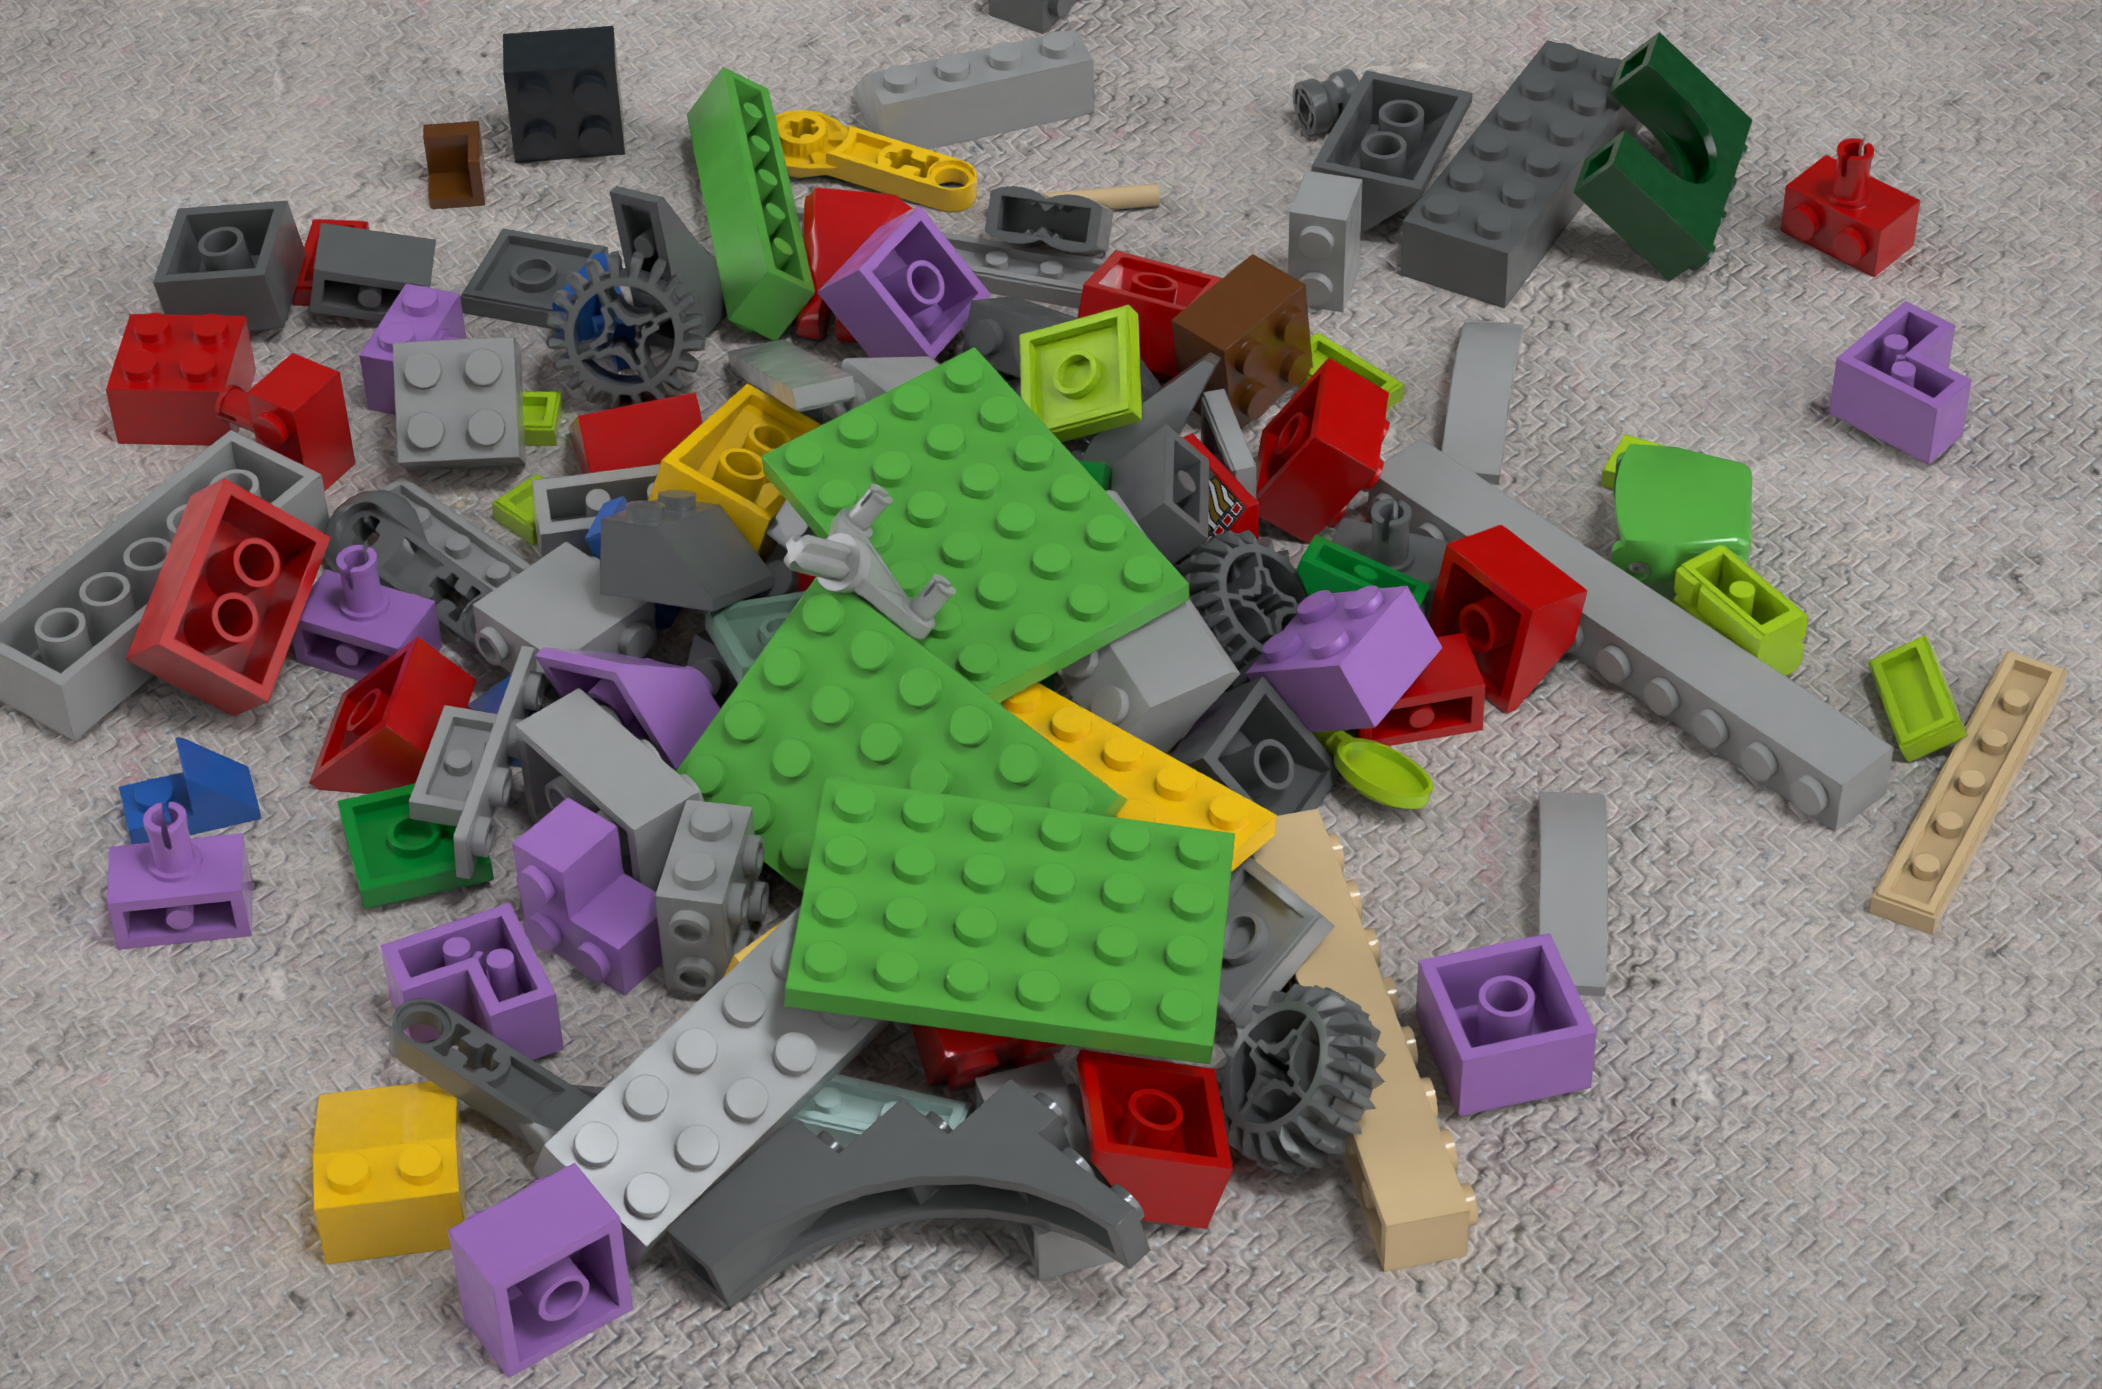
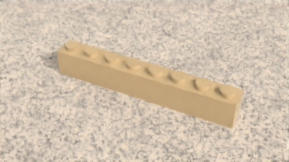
M1318 809L1279 815L1276 820L1275 836L1250 857L1335 926L1285 984L1283 990L1287 993L1295 983L1305 987L1317 985L1323 989L1325 987L1331 988L1362 1007L1361 1010L1369 1014V1020L1372 1025L1381 1031L1377 1046L1386 1056L1375 1070L1385 1082L1372 1090L1370 1100L1376 1109L1364 1112L1359 1121L1362 1134L1350 1133L1346 1137L1345 1152L1342 1156L1383 1271H1393L1467 1256L1469 1226L1477 1225L1478 1208L1475 1194L1469 1182L1460 1184L1455 1172L1458 1168L1457 1151L1450 1130H1439L1435 1119L1438 1116V1105L1433 1083L1429 1077H1419L1416 1069L1418 1066V1050L1415 1036L1410 1026L1401 1027L1397 1018L1399 1015V1001L1395 983L1391 976L1382 977L1379 971L1380 949L1377 936L1372 927L1363 929L1360 921L1362 918V903L1358 886L1355 880L1345 881L1342 873L1344 871V855L1337 833H1327Z

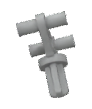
M871 484L851 510L846 508L840 510L831 521L830 533L826 539L807 534L803 537L793 535L787 540L785 545L788 553L784 558V562L790 570L816 576L819 583L826 590L842 594L856 592L893 620L895 625L914 639H924L935 627L933 617L948 599L956 593L955 588L951 587L952 584L946 578L939 574H934L914 600L908 598L869 541L873 535L871 525L893 502L892 497L888 496L889 493L877 484Z

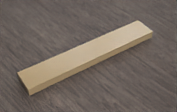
M2007 650L1965 726L1968 736L1958 740L1873 893L1869 913L1931 935L1934 934L2064 690L2068 670Z

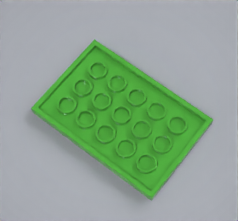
M975 347L761 456L763 473L819 538L826 539L829 536L831 521L843 508L851 510L871 484H877L889 493L888 496L892 497L893 502L871 525L873 535L869 541L908 598L914 600L931 580V577L934 574H939L946 578L952 584L951 587L956 590V593L948 599L933 617L935 627L924 639L915 638V640L999 703L1189 600V583ZM881 612L887 619L894 623L893 620H891L888 616Z
M817 577L676 770L679 775L686 774L693 779L702 793L704 802L752 807L755 835L764 836L765 840L764 862L803 893L825 778L1115 817L1127 801L1125 797L853 592L842 594L826 590L819 583Z
M825 778L785 987L784 1007L1210 1064L1214 1045L1235 833Z

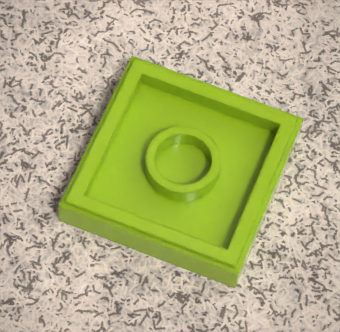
M1130 305L1020 334L1021 399L1060 442L1142 421L1139 320L1137 312Z

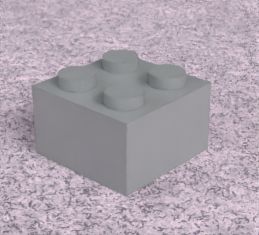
M514 337L393 343L398 464L406 471L526 465L521 347Z

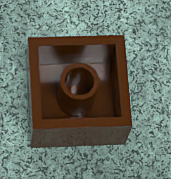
M1254 254L1249 256L1171 320L1178 374L1210 352L1219 356L1221 359L1203 392L1224 389L1241 429L1252 420L1261 417L1268 407L1292 386L1303 382L1309 374L1311 367L1313 368L1306 285ZM1202 393V395L1200 396V398H1199V400H1198V402H1197V404H1196V406H1195V408H1194V410H1193L1195 413L1199 414L1200 416H1201V397H1203V393Z

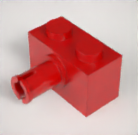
M1858 138L1845 139L1837 145V159L1828 155L1823 156L1786 185L1780 231L1872 277H1876L1914 246L1920 200L1870 176L1871 162L1874 158V147L1868 142L1864 145V152L1861 156L1864 140Z
M291 353L249 391L231 384L222 390L216 401L215 411L219 412L216 415L219 420L253 432L257 443L322 475L324 492L356 464L339 371Z

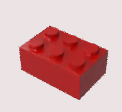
M225 478L192 494L125 660L232 716L267 703L331 537Z

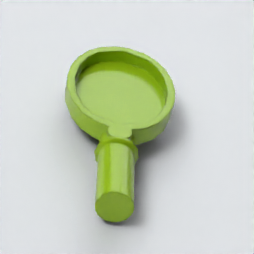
M1341 730L1311 732L1334 758L1335 768L1359 794L1376 803L1396 809H1419L1429 803L1434 786L1432 779L1419 764L1405 754L1376 741L1353 738Z

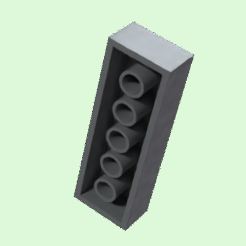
M1547 40L1403 220L1401 275L1506 308L1583 206L1584 202L1573 191L1585 158L1624 130L1634 138L1643 126L1609 94L1621 59L1603 57L1576 49L1570 44Z

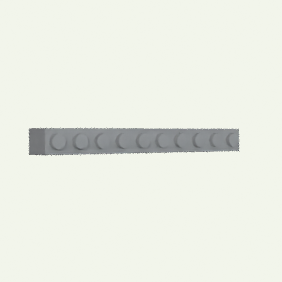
M1418 439L1384 461V467L1378 481L1368 492V518L1371 519V509L1376 502L1382 499L1393 498V518L1395 520L1398 519V504L1400 500L1406 502L1412 510L1410 533L1453 542L1500 524L1505 526L1588 590L1575 641L1566 652L1600 673L1610 683L1618 685L1649 706L1656 714L1664 716L1685 730L1705 747L1713 749L1737 765L1754 780L1762 782L1789 800L1803 813L1814 817L1836 832L1887 793L1893 746L1423 439Z

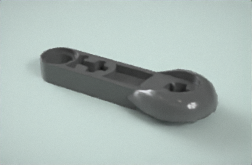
M387 490L363 491L348 498L335 509L325 529V534L331 537L325 552V558L333 572L340 573L337 569L336 558L344 548L353 545H364L366 563L365 552L369 547L373 548L377 553V568L381 586L409 594H416L435 601L439 624L479 652L475 643L476 626L473 604L493 590L428 543L416 510L405 498ZM375 532L380 537L373 545H370L366 540ZM450 590L460 593L469 602L463 611L451 601L444 599Z
M418 998L409 1000L400 1005L393 1014L389 1042L393 1056L410 1069L528 1142L537 1157H539L544 1144L605 1088L569 1084L450 1008L432 999ZM425 1024L438 1031L440 1038L428 1043L416 1042L405 1035L404 1029L410 1025ZM452 1046H458V1050H456ZM481 1065H485V1066L489 1067L490 1070H488V1069H486V1068H483V1067H481V1068H479V1067H480ZM466 1067H468V1068H470V1069H473V1070H475V1069H477V1070L473 1073V1072H471V1071H468V1070L466 1069Z

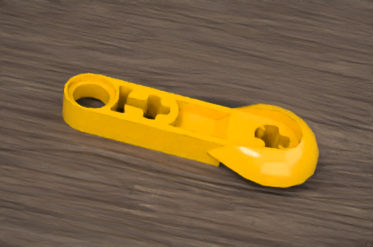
M794 110L775 115L788 176L803 178L829 175L946 212L963 211L970 208L976 201L977 172L970 163L850 125L847 128L837 119L822 112ZM954 182L965 186L961 188H945L939 185Z

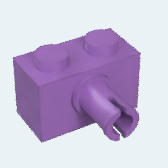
M405 284L359 355L368 410L396 415L393 343L466 339L460 293L433 289L427 286Z
M353 545L344 548L336 558L337 569L340 573L325 570L312 586L292 638L297 663L359 681L417 636L439 652L443 646L436 603L433 600L416 594H409L381 586L377 568V553L373 548L369 547L365 552L367 563L365 561L364 545Z
M161 802L153 805L144 813L143 823L145 830L148 832L150 843L109 847L107 907L118 950L252 936L253 878L243 833L190 838L185 808L181 804L169 802L168 808L172 822L167 823Z

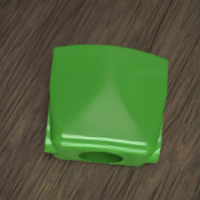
M1630 444L1626 451L1617 456L1613 495L1615 498L1616 523L1621 540L1615 542L1612 546V564L1672 603L1673 598L1677 595L1674 592L1676 570L1681 564L1718 545L1726 546L1749 566L1752 534V472L1747 465L1725 458L1669 446ZM1634 562H1642L1647 564L1650 569L1643 573H1635L1627 567Z

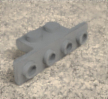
M521 647L498 714L444 705L409 799L410 819L457 827L453 839L456 877L471 879L478 856L488 857L495 833V820L492 817L496 807L505 808L508 803L512 786V770L510 766L513 758L520 759L515 724L528 718L530 710L539 711L542 706L546 688L545 673L536 672V648Z

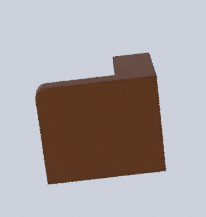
M479 121L423 125V140L429 174L428 199L430 208L447 209L485 206V160Z

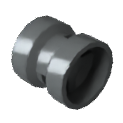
M1344 69L1333 72L1325 81L1320 82L1311 78L1297 82L1294 85V110L1301 128L1307 135L1312 136L1326 132L1331 124L1337 122L1360 82L1352 70Z

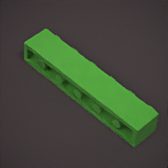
M722 67L686 114L728 320L745 332H757L777 341L813 297L815 289L769 89Z

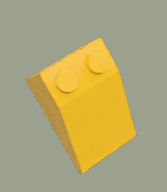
M747 383L662 459L648 501L657 500L658 492L685 490L696 493L697 502L720 505L765 563L778 543L766 532L786 499L763 473L761 456L822 424Z
M431 1081L319 1095L313 1146L314 1212L326 1264L451 1249L448 1230L467 1219L460 1099Z

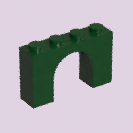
M1658 32L1620 61L1609 94L1655 136L1666 151L1674 168L1675 175L1624 130L1585 158L1573 193L1670 282L1687 269L1691 271L1698 270L1714 254L1716 246L1713 243L1718 227L1722 224L1727 214L1724 209L1729 193L1737 183L1735 174L1739 161L1748 148L1745 142L1752 119L1664 35Z

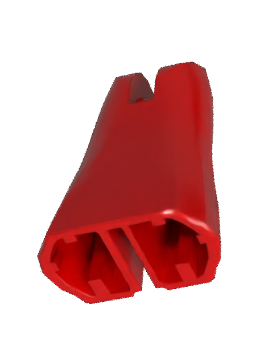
M815 188L811 194L805 197L802 237L815 294L796 316V330L799 337L821 340L825 338L832 310L817 292L877 228L912 209L911 206L904 203L897 195ZM836 316L835 332L837 341L858 343Z

